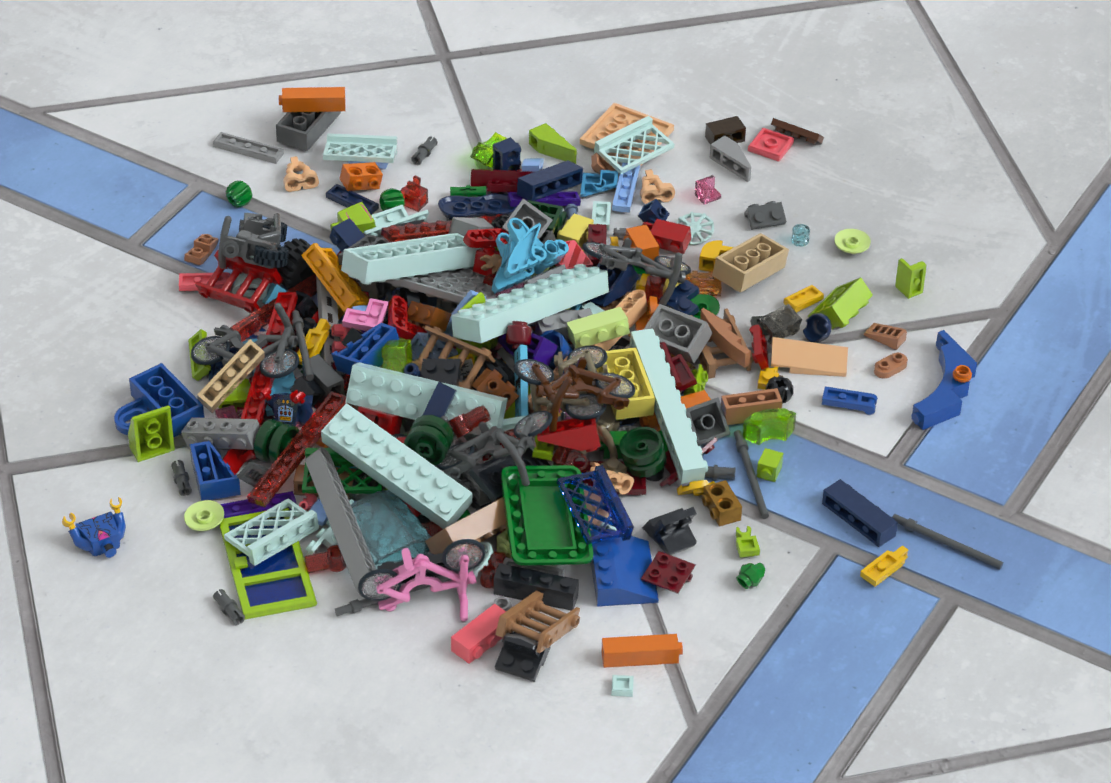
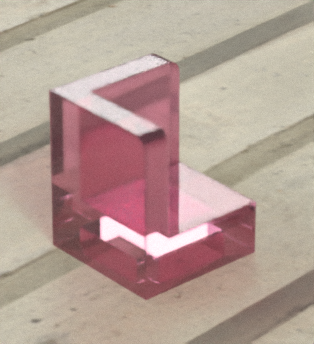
M713 175L695 181V196L704 205L721 199V194L715 189V177Z

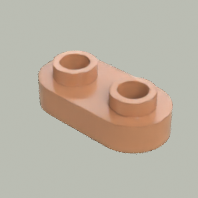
M893 353L875 363L874 374L879 378H889L907 367L908 359L902 353Z

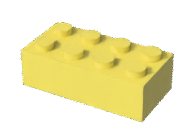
M637 348L606 351L608 358L605 364H607L608 373L618 374L627 378L635 387V394L628 398L630 400L628 407L617 410L614 408V405H611L615 419L654 415L655 396ZM599 352L598 363H600L604 357L601 352ZM603 365L598 368L599 372H603ZM621 380L620 385L616 387L618 389L617 394L628 395L631 393V387Z

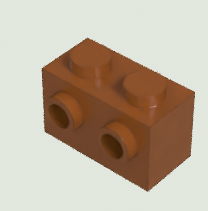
M411 301L407 312V318L409 321H412V324L424 329L426 326L431 328L435 326L444 332L451 317V314L446 311Z
M486 368L472 386L479 392L508 398L506 412L519 397L515 392L517 388L509 381L504 383L501 380L503 376L497 370L491 371Z

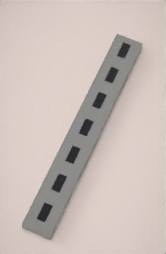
M316 276L319 320L320 318L327 319L331 325L328 338L321 349V357L333 368L332 343L340 341V338L331 335V328L334 324H339L338 308L336 301ZM334 369L340 376L342 375V372Z

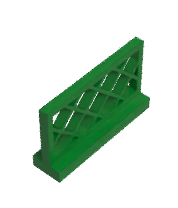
M305 448V458L319 448ZM325 448L330 454L334 465L341 467L337 470L338 475L344 471L350 475L343 481L341 480L346 493L382 494L383 485L378 483V487H369L367 483L373 480V478L368 476L362 481L358 477V475L363 473L362 470L358 469L353 473L348 468L355 465L331 448ZM305 462L302 493H317L315 487H307L308 483L312 481V477ZM353 479L359 483L355 487L347 485Z

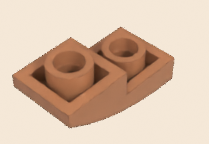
M202 234L194 240V247L185 254L184 261L202 265L214 251L219 239L209 234Z

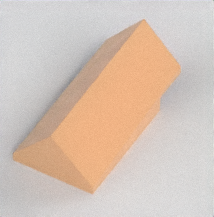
M772 337L771 367L789 368V373L846 377L848 347Z

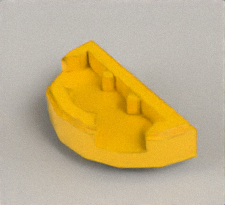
M707 480L689 482L687 486L680 485L677 488V494L693 493L694 496H700L704 493V486L715 482L708 483Z

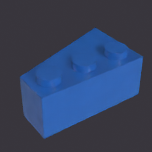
M379 323L361 335L362 338L354 343L351 341L346 344L347 347L342 351L331 353L337 371L351 375L353 364L359 362L380 367L401 345L396 327Z

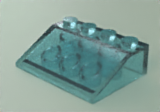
M377 491L351 504L375 565L388 561H402L401 551L404 548L410 550L411 557L416 558L418 554H428L429 547L425 541L431 538L430 534L405 502L391 491Z

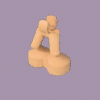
M297 156L290 157L291 163L287 164V174L283 180L286 191L301 190V186H303V189L317 187L319 179L316 172L310 170V167L303 162L298 161ZM303 170L302 174L294 173Z
M652 169L645 170L646 176L642 177V189L640 190V197L643 203L647 204L654 199L661 200L662 202L671 201L675 196L673 185L662 183L659 176L653 174Z
M590 462V465L593 467H591L590 471L586 472V475L593 477L597 484L600 483L602 489L608 492L615 490L620 494H627L631 490L634 483L633 477L621 472L606 471L601 468L599 463Z

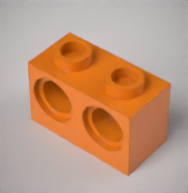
M375 162L343 164L339 179L347 191L380 189L383 174Z

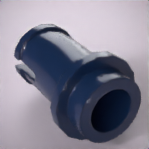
M415 363L407 364L404 368L405 374L420 377L421 371Z

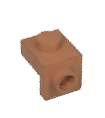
M597 152L591 156V167L594 172L600 174L601 170L616 171Z

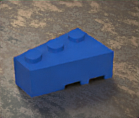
M205 441L190 444L191 462L201 501L241 495L239 478L230 470L228 463L221 459V455L211 442Z

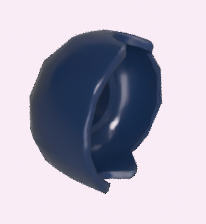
M815 313L806 319L807 325L803 329V333L808 341L818 343L830 336L832 324L826 315Z

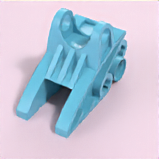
M511 218L507 223L509 234L500 233L496 238V245L502 257V262L493 280L491 290L496 294L512 287L514 284L529 279L533 273L540 274L544 272L546 268L562 260L569 250L568 244L560 239L555 241L547 240L543 244L537 238L541 227L540 223L529 229L521 219ZM512 223H516L520 229H515ZM500 238H504L508 244H504Z

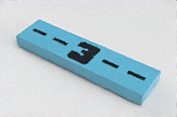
M519 345L515 350L514 365L519 360L528 359L527 345ZM522 363L518 366V370L523 376L528 378V363ZM515 373V387L517 388L515 392L519 395L515 400V417L527 416L528 382L520 379Z

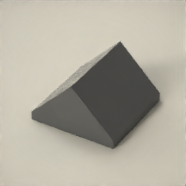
M719 397L686 409V416L691 420L692 432L696 433L698 446L709 442L715 437L718 439L731 434Z

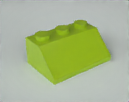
M860 277L837 286L808 317L815 313H822L830 319L832 329L836 327L843 328L849 324L848 320L855 317L859 313V309L869 303L868 300L873 294Z

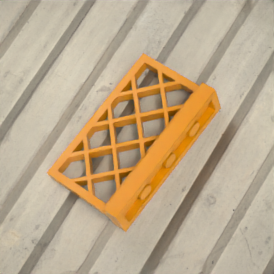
M313 243L301 255L343 312H346L347 308L351 309L352 306L368 305V296L364 291H361V287L354 278L341 271L342 265H339L338 256L332 248H320L317 243Z

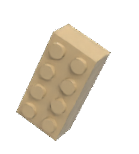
M760 233L716 257L712 276L729 285L734 290L743 292L785 268L789 249Z

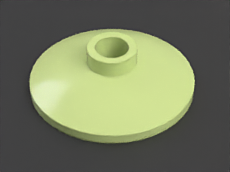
M844 229L836 234L834 242L840 250L856 254L866 251L870 247L871 239L861 230Z
M203 500L192 504L184 514L186 525L197 531L213 529L224 519L223 507L211 500Z

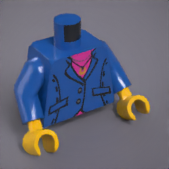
M118 497L119 505L117 506L113 505L112 499H110V508L114 510L115 514L108 512L75 525L76 517L73 513L69 514L72 522H68L65 516L62 518V524L65 527H69L70 530L68 532L76 547L89 551L93 556L105 554L107 558H111L116 555V549L120 547V540L123 539L126 529L124 515L120 511L122 506L120 497Z

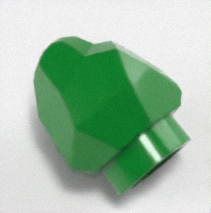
M760 562L755 565L753 563L743 564L739 570V575L736 577L738 583L745 589H748L750 586L757 587L764 577L765 566Z

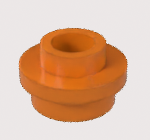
M959 365L953 371V378L961 383L968 382L972 378V372L968 366Z

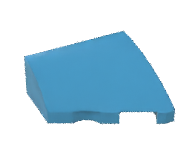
M601 170L600 174L583 173L580 197L617 188L618 172Z

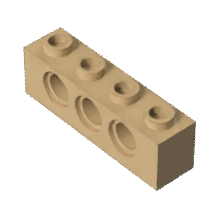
M250 339L197 394L198 400L213 413L265 358V352Z

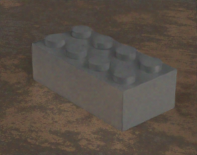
M341 111L287 112L276 124L277 142L308 151L340 115Z

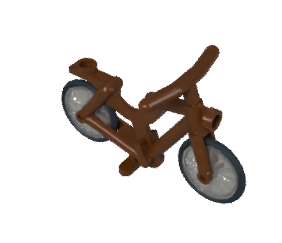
M585 357L579 358L577 366L571 364L569 367L564 368L563 375L551 385L549 384L554 380V373L546 364L533 359H522L514 365V371L520 379L537 387L536 397L546 396L553 404L550 411L552 422L549 425V430L551 432H555L557 429L558 412L563 398L578 399L579 391H587L596 395L598 404L614 405L615 409L621 410L624 407H628L630 402L628 398L635 394L633 383L618 374H598L585 370L587 363Z

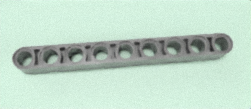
M320 447L308 456L305 462L353 584L359 593L358 583L360 579L368 572L376 570V567L333 460L328 451ZM378 573L364 581L362 589L367 595L377 590L376 588L379 585L375 584L374 579L379 576Z

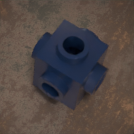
M654 199L642 207L638 217L643 222L654 224L656 219L666 221L670 214L657 199Z

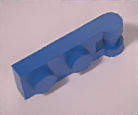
M825 386L822 405L860 410L868 415H872L875 413V405L878 398L872 393Z

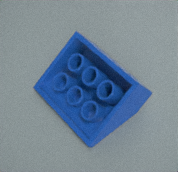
M610 529L590 530L593 547L591 568L597 607L658 603L656 585L641 580L652 562L649 541Z

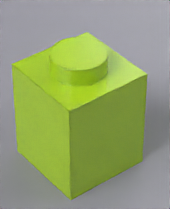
M765 448L757 464L756 477L775 482L782 469L784 453Z

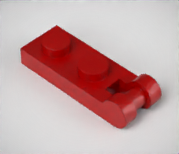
M753 325L749 329L754 341L751 343L754 351L752 357L755 364L758 363L761 370L769 367L767 340L762 335L760 326Z

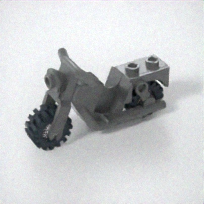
M244 212V219L240 220L239 233L236 237L228 236L232 221L231 217L226 216L224 218L218 251L219 267L221 269L226 268V257L234 258L236 256L242 257L245 263L266 268H279L280 266L284 267L287 265L289 250L285 246L280 245V242L286 241L287 224L281 222L279 213H275L273 218L263 220L262 214Z

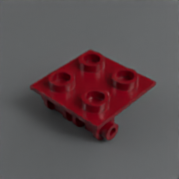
M658 551L641 580L679 594L685 582L692 580L693 574L691 572L696 564Z

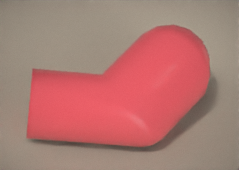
M306 493V498H303L299 506L309 511L317 501V497L315 494Z

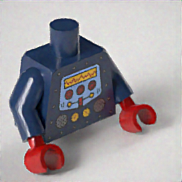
M268 387L260 388L256 392V397L259 400H265L271 407L275 420L283 424L296 426L297 428L309 425L313 414V395H305V393L298 392L297 390L292 393L270 395L271 389Z

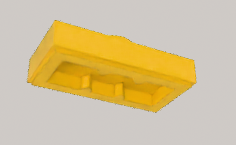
M810 285L784 298L783 303L794 313H797L823 300L824 294L815 286Z

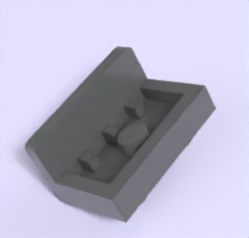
M770 201L765 203V205L752 204L744 212L745 217L748 216L751 230L783 225L787 222L782 202Z

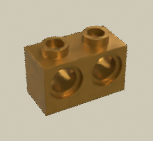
M726 480L704 486V493L701 497L702 503L708 507L711 518L715 519L719 527L741 521L742 505Z

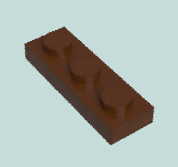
M775 118L772 119L771 125L776 127L775 130L780 133L790 132V136L800 139V137L807 138L806 142L814 145L816 142L821 144L824 137L818 133Z

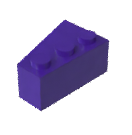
M532 333L531 344L527 346L528 359L537 360L549 366L558 345ZM506 334L501 335L498 342L514 357L516 349H512V345L507 344ZM528 363V373L533 371V364ZM540 366L541 371L545 375L547 370Z

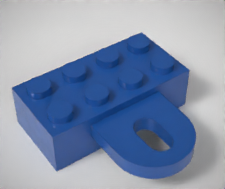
M160 363L129 378L131 396L135 400L119 408L115 413L114 421L116 429L120 433L128 435L130 423H125L134 416L169 405L171 408L174 438L181 434L192 417L205 418L203 404L163 363Z

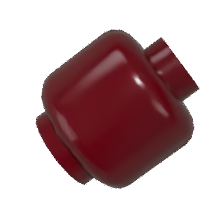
M512 321V324L507 326L506 342L512 345V349H517L519 345L528 346L531 344L532 328L527 325V322Z

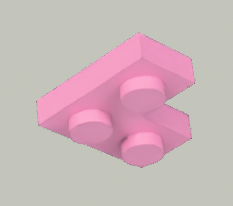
M370 298L366 311L347 308L342 320V327H353L363 331L370 330L379 323H383L389 302Z

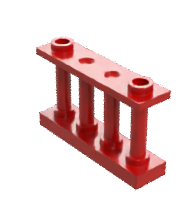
M217 250L214 256L218 261V267L207 284L195 283L199 294L204 298L210 297L240 307L249 313L261 314L262 311L257 301L268 284L280 285L283 279L276 268H266L245 263L243 258L238 256L234 258L226 257V268L221 269L218 258L219 250ZM228 268L232 269V273L222 288H215L214 285L223 271ZM239 274H247L236 294L228 292ZM254 279H262L250 299L243 297Z

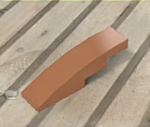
M705 308L701 309L700 319L706 321L712 331L710 339L732 360L744 368L750 364L751 350L741 345V337L731 332L732 325Z

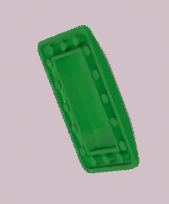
M571 465L525 466L530 484L523 486L517 466L505 467L501 473V481L513 561L518 565H573L590 563L593 559V547L580 470Z

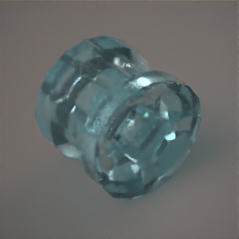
M805 224L795 225L792 228V243L796 246H806L810 239V228Z

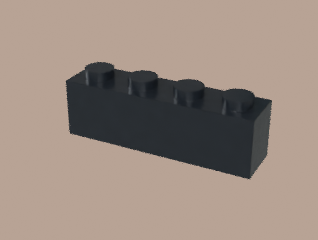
M499 563L494 576L495 595L523 600L535 591L544 593L542 601L545 605L570 611L574 609L578 599V579Z

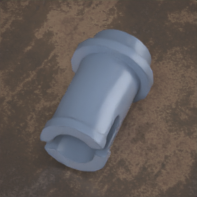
M568 204L564 209V212H567V219H570L574 213H578V208L574 204Z

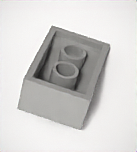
M661 304L658 305L644 330L653 328L655 335L659 337L660 343H666L669 353L674 356L682 354L685 361L693 364L712 335V331L706 321Z

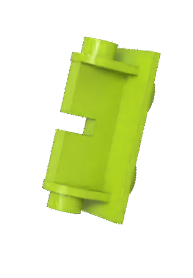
M699 364L698 370L693 369L691 371L696 378L697 384L685 389L684 396L705 390L708 374L704 371L701 364Z

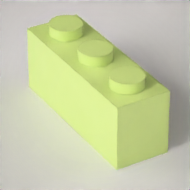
M621 307L567 322L568 336L575 349L630 334L628 318Z

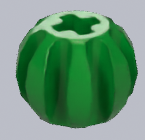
M234 181L226 189V197L235 207H243L252 199V190L244 181Z
M387 189L380 195L379 202L382 211L400 205L404 207L405 205L404 196L397 189Z

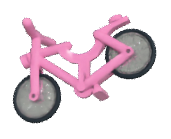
M474 539L457 540L448 545L442 554V561L447 567L444 568L430 562L429 558L423 554H418L416 558L412 559L410 550L404 548L401 551L403 565L394 570L376 569L370 571L358 583V590L361 596L371 601H379L380 610L385 609L386 611H393L397 604L409 602V591L418 585H431L430 590L432 592L457 588L460 601V620L465 622L468 619L466 588L470 583H477L474 572H468V570L477 567L483 561L486 551L484 546ZM426 569L451 580L441 582L439 578L426 577ZM415 574L414 579L406 582L401 586L403 580Z

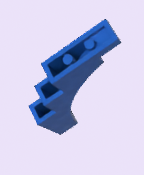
M945 330L938 332L936 347L940 351L939 363L942 367L943 379L932 394L913 405L911 419L922 430L960 415L962 407L961 398L968 396L970 381L963 383L956 381L953 378L955 368L959 365L968 366L972 372V378L975 377L977 362Z

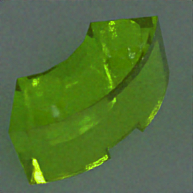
M495 132L489 140L483 143L478 142L470 157L487 167H493V144L507 138Z
M388 340L382 348V368L404 373L405 366L408 363H412L411 340Z
M785 408L766 409L755 412L744 420L743 439L757 445L770 439L786 441L795 430L796 413Z

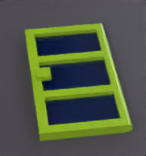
M287 507L281 511H290V509ZM265 511L224 518L219 524L245 620L310 608L317 605L299 541L254 566L250 563L249 557L225 540L224 534ZM269 517L265 520H276V517ZM280 517L279 520L290 519V517ZM253 526L249 529H259L260 526ZM264 526L263 529H273L274 526ZM237 535L234 538H243L244 535ZM248 535L247 538H257L258 535Z

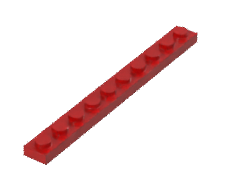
M278 292L275 304L280 303L283 306L291 322L292 312L298 299L297 292ZM275 307L266 335H282L284 332L283 322ZM269 342L266 346L262 347V349L271 345L274 342ZM276 354L268 358L264 363L265 372L273 375L277 371L278 363L274 361ZM260 363L255 369L241 419H257L261 426L267 403L265 400H259L256 397V392L260 388L264 389L265 387L272 389L274 378L266 377L261 373Z

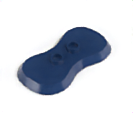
M498 193L480 197L446 196L438 201L442 214L448 219L453 217L472 218L487 216L497 218L501 215L511 216L517 208L510 207L507 195Z

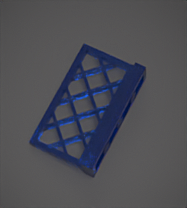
M603 465L595 466V470L557 479L561 493L587 545L620 537L623 541L631 538L634 526ZM591 478L594 484L591 487L582 483V481ZM571 483L575 485L576 488L573 491L569 488H566L565 484ZM578 488L589 491L588 495L584 496L578 493ZM593 493L600 496L601 501L598 502L596 500L591 499V494ZM573 497L584 501L582 506L573 503ZM586 503L596 506L595 512L584 508ZM599 509L607 511L609 513L608 518L598 514ZM581 512L592 517L589 522L581 519ZM594 518L604 522V526L599 527L593 524ZM609 524L615 527L617 531L611 532L605 528ZM588 529L599 532V535L590 537Z

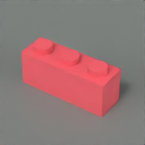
M493 604L451 636V651L469 664L475 659L480 658L486 650L494 647L502 639V637L495 634L499 617L506 611Z

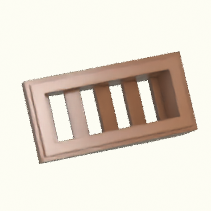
M873 323L864 333V336L897 350L905 342L907 330Z

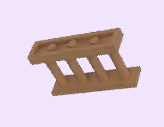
M728 308L724 309L722 320L732 325L731 332L741 337V345L747 348L735 324L734 316L730 314ZM706 344L698 359L704 371L707 372L708 379L715 378L718 367L738 364L730 357L718 360L713 358L712 355L724 352L717 346L710 347ZM752 352L750 353V364L745 367L747 371H751V365L754 362Z
M426 326L425 330L431 336L418 360L412 361L407 359L404 366L415 363L421 371L423 359L428 358L437 340L445 342L446 345L438 359H447L453 346L462 350L458 359H461L462 365L469 353L478 357L467 378L462 382L459 381V387L474 390L472 383L485 360L493 364L496 360L492 357V352L484 347L479 349L445 334L438 327L434 326V328Z
M535 591L499 617L495 635L503 638L505 634L514 631L538 641L536 652L541 653L578 626L580 622V616H578L580 608L576 607L569 613H564L545 605L542 601L544 593Z

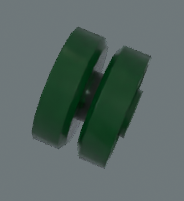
M423 415L413 422L404 444L435 466L444 460L454 435L449 424L440 417Z
M274 419L265 421L259 428L254 442L256 458L283 468L290 466L299 453L301 445L300 430L296 426L283 424Z
M637 427L624 434L620 440L619 448L623 462L627 467V472L631 475L649 477L657 474L665 466L667 455L660 433L654 428Z

